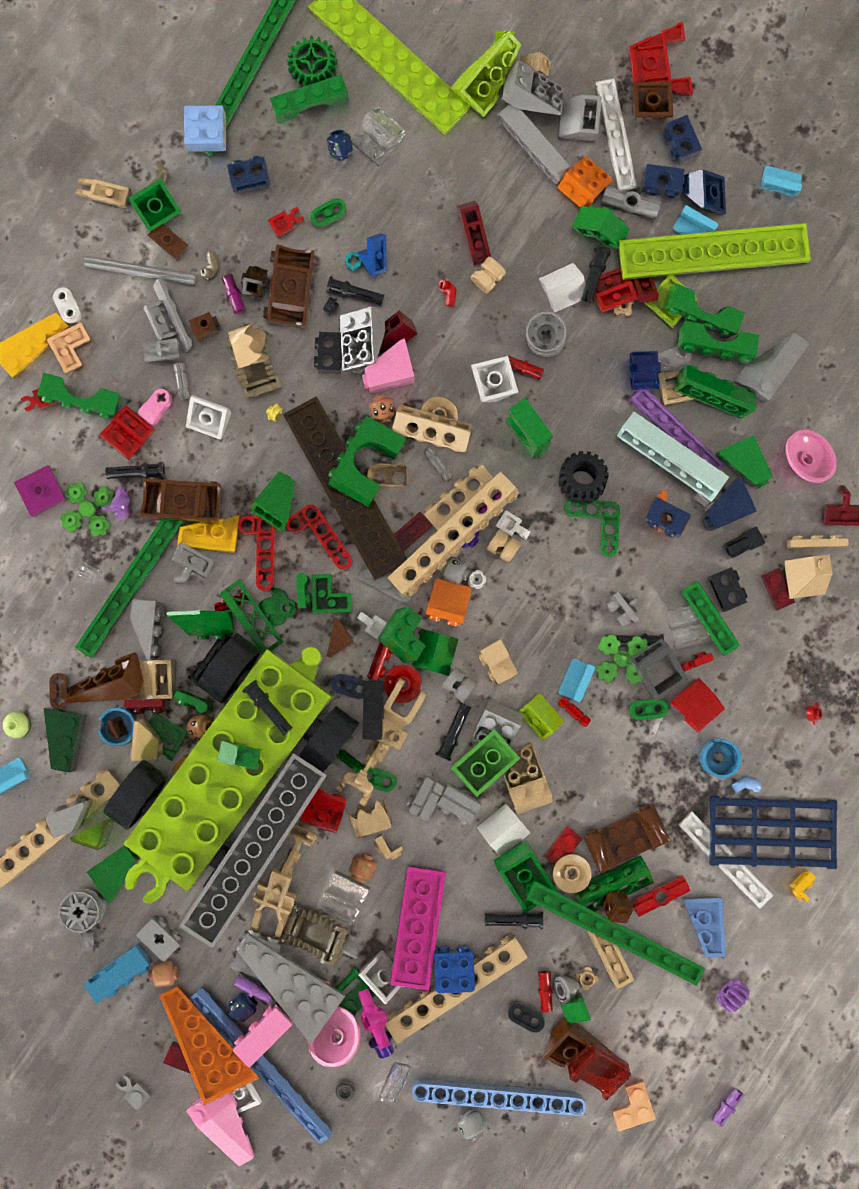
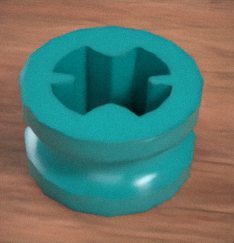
M350 252L345 257V264L349 270L357 271L362 266V260L358 253ZM352 257L359 260L355 266H352V263H348Z

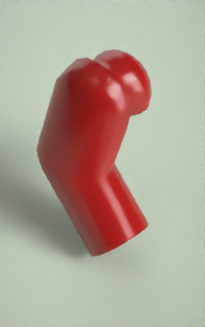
M441 279L438 286L447 296L446 306L454 307L457 289L449 280Z

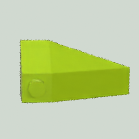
M507 31L451 87L458 96L466 101L482 117L497 102L500 88L504 85L507 72L512 67L521 47L519 41L510 31Z

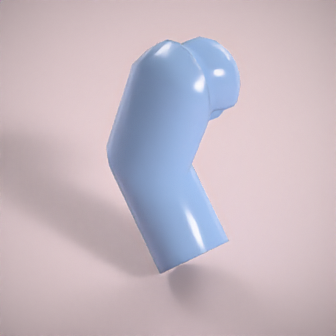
M748 776L732 784L736 793L744 788L752 789L755 793L762 789L761 782L758 779Z

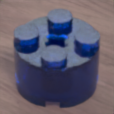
M635 351L630 353L631 390L659 389L660 383L657 373L661 372V365L658 362V351Z

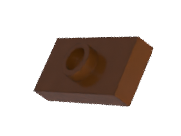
M164 224L147 234L151 240L175 260H178L189 247L187 243Z

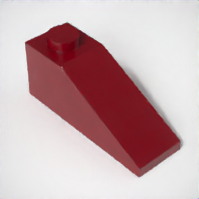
M476 201L458 205L457 210L473 265L483 263L488 257H491L479 205Z
M400 310L385 321V334L379 353L389 350L402 339H405L407 343L418 334L413 321Z

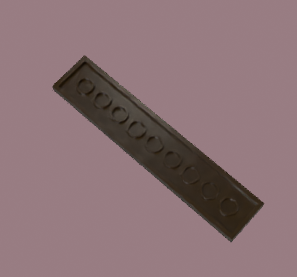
M317 396L284 413V418L374 580L397 569L407 558L374 498L369 507L328 485L331 479L328 477L333 466L338 467L340 462L337 459L340 453L347 450Z

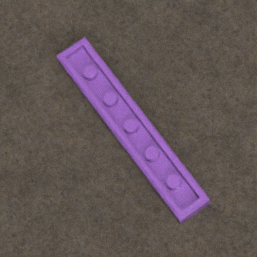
M644 386L630 398L629 401L660 430L673 437L686 448H689L702 459H705L718 470L725 466L716 455Z

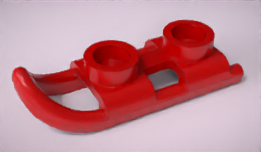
M381 642L378 644L367 675L368 678L373 680L384 676L386 670L383 667L384 660H389L392 654Z

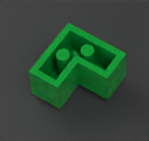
M592 205L590 207L581 206L572 224V227L582 236L597 238L604 246L619 249V240H625L630 230L624 224V220L614 215L612 209L607 207L602 209Z
M332 574L312 575L313 614L353 613L352 593H333Z
M410 607L396 609L379 635L378 640L402 662L417 661L426 645L413 635V632L422 618Z

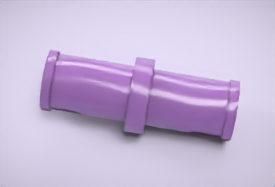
M238 975L233 985L248 993V996H254L267 1004L272 998L270 992L259 986L258 982H252L241 975Z
M734 1087L726 1101H722L721 1108L712 1120L720 1127H723L731 1113H735L736 1106L745 1095Z

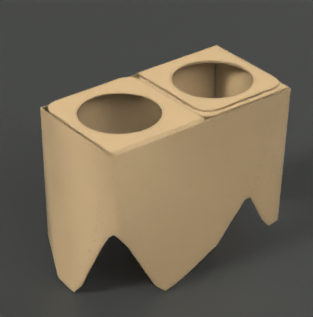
M257 322L228 332L238 368L261 363L269 359L268 355L261 353L265 345L266 333L251 328Z
M379 463L372 465L368 470L367 477L372 481L374 472L380 470L385 473L386 480L379 484L381 485L380 487H407L408 476L405 464ZM395 471L404 473L405 480L403 483L395 484L392 481V474Z
M385 799L380 803L376 801L375 808L370 805L363 806L358 804L355 818L350 816L346 809L356 838L392 828Z

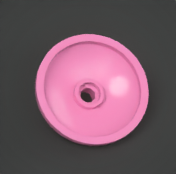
M799 430L789 437L786 443V456L791 468L797 475L812 483L825 482L834 475L837 466L836 456L831 445L824 437L811 430Z
M337 1007L312 1044L307 1040L312 1057L319 1064L326 1067H340L348 1063L356 1054L360 1044L361 1035L358 1021L350 1011Z

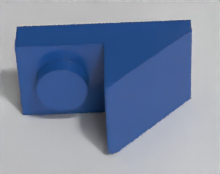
M382 233L367 237V249L358 252L360 259L371 276L387 271L386 235Z

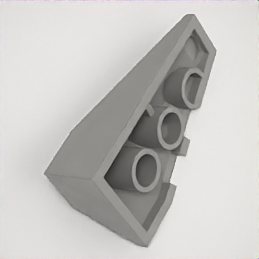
M795 332L746 365L734 382L740 387L750 389V392L756 394V399L765 404L779 388L810 343Z

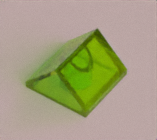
M111 818L71 837L70 840L98 851L107 845L115 821Z

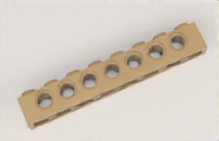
M502 472L497 474L401 564L388 579L406 598L414 595L422 583L428 582L437 569L440 570L446 565V560L451 556L457 555L462 545L472 541L475 537L474 534L478 530H483L487 527L489 520L493 516H498L507 503L510 504L517 498L519 493L517 488ZM501 493L502 496L499 500H493L494 494ZM482 506H486L487 511L485 513H478ZM467 520H473V524L471 526H464ZM453 533H459V537L456 540H450ZM439 546H445L442 553H436ZM425 559L431 560L427 567H422ZM416 572L415 579L408 580L409 574Z
M103 769L95 776L97 779L91 783L89 781L80 788L82 792L77 796L73 794L65 800L67 808L70 807L69 803L82 799L84 796L88 797L89 800L92 799L93 803L85 818L86 820L106 804L122 783L112 769L107 771ZM98 784H102L104 786V794H99L97 792ZM44 818L35 825L37 829L32 833L28 831L20 837L22 841L17 845L15 843L10 845L5 850L6 854L0 857V887L2 888L10 883L68 834L53 839L47 820ZM38 834L44 836L43 844L37 841ZM23 846L29 849L28 856L22 853ZM8 859H12V860H13V862H14V867H13V868L8 867V865H7V860H8Z
M508 935L501 939V944L495 948L494 946L487 948L484 951V955L480 958L474 957V973L477 977L473 992L437 993L435 986L431 990H423L416 1000L410 999L402 1005L403 1008L399 1011L393 1010L387 1014L385 1026L397 1044L526 960L528 956L516 936L510 937ZM501 951L509 953V957L505 960L500 959L498 956ZM485 962H491L493 967L490 970H485L482 968V965ZM436 994H442L444 1000L436 1002L433 997ZM419 1005H426L428 1010L425 1013H421L417 1010V1007ZM408 1015L412 1020L406 1024L401 1021V1018Z

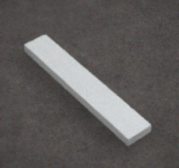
M615 78L597 81L595 85L598 96H602L601 114L617 189L622 191L637 189V183Z
M691 811L678 825L709 856L710 829ZM715 844V856L736 857L725 845ZM719 864L718 867L759 909L774 896L745 865Z

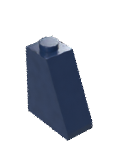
M742 477L735 479L704 513L705 518H703L705 526L710 528L711 531L757 512Z

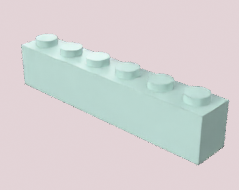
M636 412L632 413L617 435L621 440L711 502L729 478L721 470L715 468L705 459L699 457L689 448L683 446Z

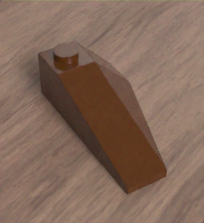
M134 652L115 660V665L108 669L103 667L95 677L88 676L70 687L64 701L66 703L112 701L137 696L144 681L138 655Z
M565 1016L552 1029L543 1053L544 1058L560 1067L565 1068L567 1065L575 1067L577 1071L588 1070L592 1071L594 1075L615 1080L628 1068L627 1063L578 1023H568Z

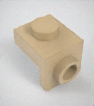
M538 52L520 56V61L530 65L531 68L544 74L546 77L549 76L550 61L544 54Z
M382 834L375 837L376 843H374V846L379 854L383 853L386 860L389 858L394 860L402 855V844L391 850Z

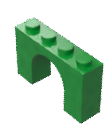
M524 398L509 409L508 413L510 416L505 422L530 457L536 456L539 458L547 452L553 435L527 399Z
M366 416L364 421L359 420L354 429L357 431L355 437L351 435L346 443V446H348L347 451L340 453L337 459L340 462L338 467L333 466L328 475L331 478L328 485L369 507L381 485L363 476L356 469L353 460L354 454L361 449L370 448L395 460L406 438Z

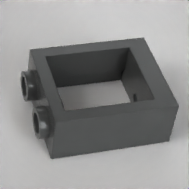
M662 638L630 659L647 691L656 701L666 697L668 693L681 687L683 683L688 681L670 646ZM667 655L676 673L654 687L644 670Z

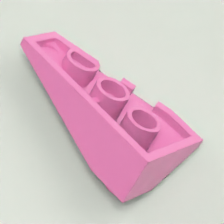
M232 1093L205 1106L200 1097L186 1110L197 1128L238 1166L253 1159L255 1156L248 1135L244 1133L242 1127L243 1120L238 1115L236 1109L238 1105Z

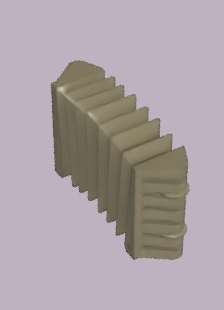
M263 326L256 328L257 330L265 332ZM266 337V339H265V345H264V347H263L261 353H262V354H266V355L269 356V354H268V352H269V350H268V345H267V343H266L267 337ZM226 338L231 349L229 353L232 357L230 359L234 362L232 367L235 369V375L238 376L236 378L237 381L241 382L240 386L243 388L246 399L282 388L281 380L276 375V370H273L274 367L269 359L261 363L238 368L230 338Z
M294 904L280 942L287 946L307 950V953H312V956H316V959H321L322 964L334 968L338 962L337 959L340 956V951L343 949L342 945L346 941L345 937L348 935V927L340 926L341 923L336 922V919H330V915L319 913V910L308 909L307 907Z

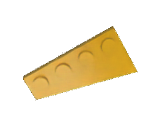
M54 313L0 342L1 366L15 379L50 347L47 341L48 338L70 327L57 313Z

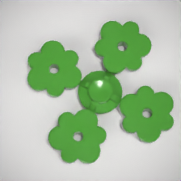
M82 483L70 484L68 486L69 489L65 491V496L69 498L71 503L77 502L81 504L79 505V513L68 510L67 513H63L60 516L62 528H67L69 532H74L76 527L81 526V516L85 518L91 517V523L88 524L91 534L93 536L105 535L106 530L110 528V522L102 515L99 517L94 515L96 512L95 506H101L102 508L108 506L113 500V491H108L106 487H100L99 491L94 493L95 499L94 503H92L91 501H85L84 496L87 495V490L84 489Z
M610 634L608 637L603 636L598 644V648L604 651L605 655L615 654V663L604 661L602 665H598L596 667V671L599 673L598 678L611 682L613 677L618 675L616 671L618 665L620 667L627 666L625 677L629 678L631 684L642 682L639 675L634 673L636 670L630 664L631 656H635L648 648V641L641 639L640 636H634L632 641L628 642L629 649L627 652L626 650L619 651L618 647L621 643L614 634Z

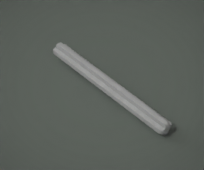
M85 256L84 265L89 268L155 279L162 278V280L195 285L196 275L192 273Z

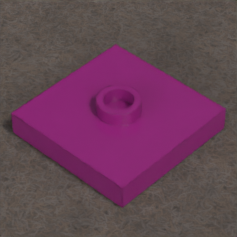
M49 465L14 482L32 517L66 500Z

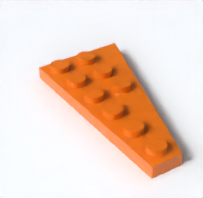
M178 987L159 995L204 1106L260 1079L233 1052V1048Z

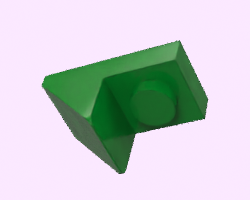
M221 741L217 761L232 766L237 765L257 769L262 749Z
M581 992L575 995V1000L561 1005L568 1023L591 1020Z

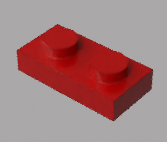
M567 826L544 857L555 865L561 857L571 854L583 838Z

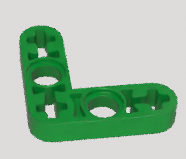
M572 499L567 501L564 506V512L569 517L601 519L600 552L606 557L615 555L618 551L619 505L613 501L592 500V503L589 504H594L597 507V512L591 515L586 509L589 505L587 501H584V514H580L581 510H575L574 513H571L568 507L574 502H572ZM576 500L575 507H581L580 501ZM600 504H603V509H607L612 505L616 512L609 515L608 511H603V515H599L601 511ZM607 524L614 525V534L609 535L605 532ZM604 537H615V541L611 540V547H614V550L610 554L604 549V546L608 545V540H604Z

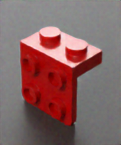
M319 788L302 813L300 822L337 834L347 800L339 794L331 795Z

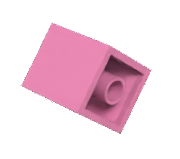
M405 339L400 340L378 357L375 364L364 368L365 374L362 375L365 390L369 389L370 394L414 384V374Z

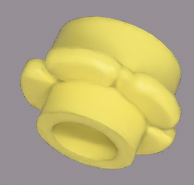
M279 404L269 406L266 411L268 420L276 422L280 418L283 409L279 407Z

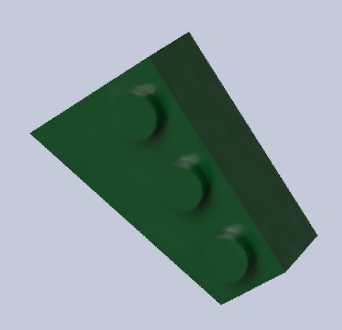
M50 707L44 708L51 769L68 773L76 770L86 714Z

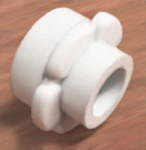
M476 570L469 573V586L475 587V589L482 588L483 584L486 583V576L483 575V572Z

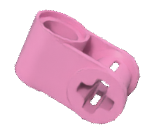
M164 389L156 390L148 401L141 406L138 414L152 426L156 425L173 402L172 395ZM161 395L165 396V402L159 398Z

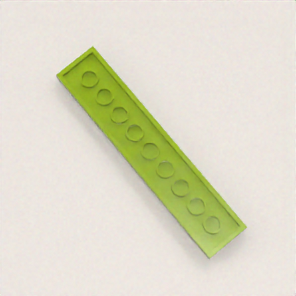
M314 0L308 6L311 13L444 135L471 109V106L458 96L447 83L356 0Z
M806 223L619 240L622 280L808 263L811 261Z

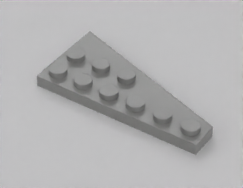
M247 933L237 947V952L308 1042L312 1044L345 995L250 933Z

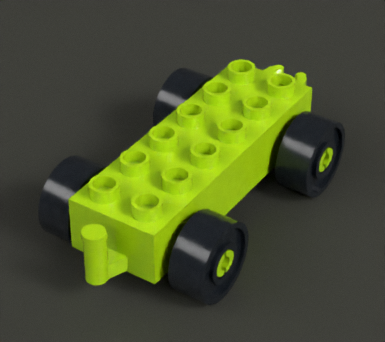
M239 633L234 634L221 648L201 676L197 686L221 704L236 689L234 695L161 793L160 791L167 782L168 776L147 760H142L120 784L104 808L103 813L127 831L143 816L124 842L126 847L141 857V860L128 871L125 877L126 889H133L138 884L141 874H152L156 879V885L145 894L143 899L145 903L149 904L157 901L165 894L170 880L188 892L196 885L207 868L211 866L214 871L203 885L204 888L230 849L225 844L302 739L308 743L299 754V757L321 772H325L360 723L338 706L333 708L324 721L318 718L334 697L315 682L318 666L323 660L320 650L308 647L303 650L301 658L290 664L274 651L267 649L253 667L261 650ZM254 680L258 681L257 685L264 693L269 694L271 703L293 727L284 736L262 709L253 705L254 702L248 694L242 692ZM221 741L262 749L258 768L251 769L237 765L232 766L217 761Z

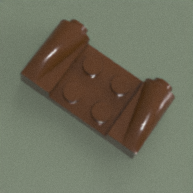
M279 244L276 245L275 251L271 250L270 262H273L270 298L268 307L264 306L263 318H266V323L298 328L305 327L315 250H297Z
M156 477L144 478L143 503L140 517L143 520L161 521L162 519L199 521L202 524L219 525L222 486L214 481L204 483L162 480Z
M649 803L639 807L638 811L598 830L593 828L586 832L587 835L583 836L600 874L636 855L671 841L653 804L649 805Z

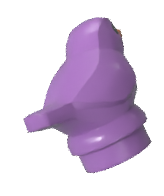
M119 488L109 506L103 507L102 511L114 512V516L118 520L131 515V508L129 507L130 498L128 497L129 490Z

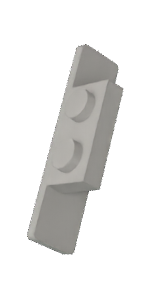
M158 278L153 288L159 301L145 305L144 310L157 339L168 340L176 337L183 353H187L192 347L191 337L184 329V322L178 316L175 302L171 300L168 294L167 285L163 283L162 278Z

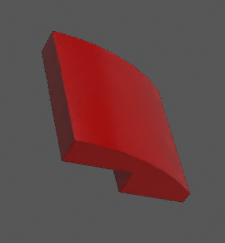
M621 267L600 276L594 298L601 312L638 299L632 282L629 279L622 280Z
M125 405L113 417V421L100 433V437L126 459L130 460L155 429Z
M700 678L674 698L671 703L685 716L684 721L697 733L725 711L717 696Z

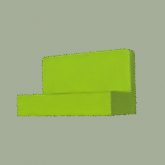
M538 693L518 711L524 714L523 719L542 741L553 734L564 723L562 717L541 693Z

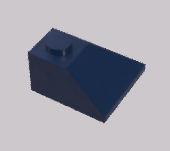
M704 169L684 175L683 188L685 194L701 208L722 215L726 214L724 176Z

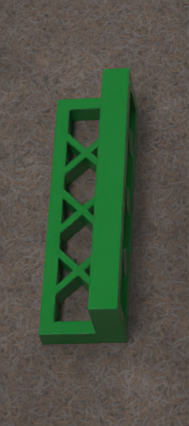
M240 579L220 592L221 597L256 647L261 650L262 655L267 649L273 650L284 642ZM239 585L243 590L242 599L233 597L230 590ZM243 602L252 603L254 606L253 614L243 611ZM254 618L264 620V630L254 627ZM265 633L273 634L278 641L268 647L264 641Z
M698 580L681 591L723 656L740 647L734 634Z
M639 856L592 878L584 890L574 893L582 906L593 902L592 905L586 908L596 911L602 908L605 900L603 897L609 891L622 892L629 895L653 884L654 881L642 856ZM647 876L646 879L638 881L640 878ZM628 885L627 888L620 890L623 886Z

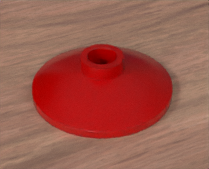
M408 665L393 667L384 678L385 693L390 697L401 678L406 681L407 685L405 688H401L394 702L408 703L413 701L420 694L422 688V680L419 673Z

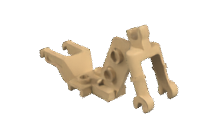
M401 678L384 705L383 739L370 742L365 751L367 757L363 762L366 765L364 770L355 774L349 771L346 772L335 789L341 793L346 783L362 791L364 795L359 804L363 806L366 805L373 791V785L368 782V773L366 772L369 768L373 769L377 761L382 762L390 746L400 750L409 734L401 728L412 722L427 695L426 692H421L408 716L402 717L393 712L391 706L405 683V680Z
M305 824L302 826L294 825L289 834L293 835L296 843L293 849H289L286 863H282L280 869H273L268 884L262 881L258 883L256 895L253 898V901L259 904L255 908L251 929L258 930L265 908L273 909L277 912L279 921L275 932V938L279 939L278 942L282 938L283 930L297 896L288 892L293 876L291 875L294 869L292 865L293 863L297 864L299 861L301 843L305 842V845L311 846L317 840V834L310 830V826Z

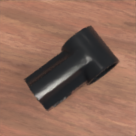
M755 526L743 532L741 536L725 543L724 546L730 558H734L749 549L751 551L765 544V541L758 527Z

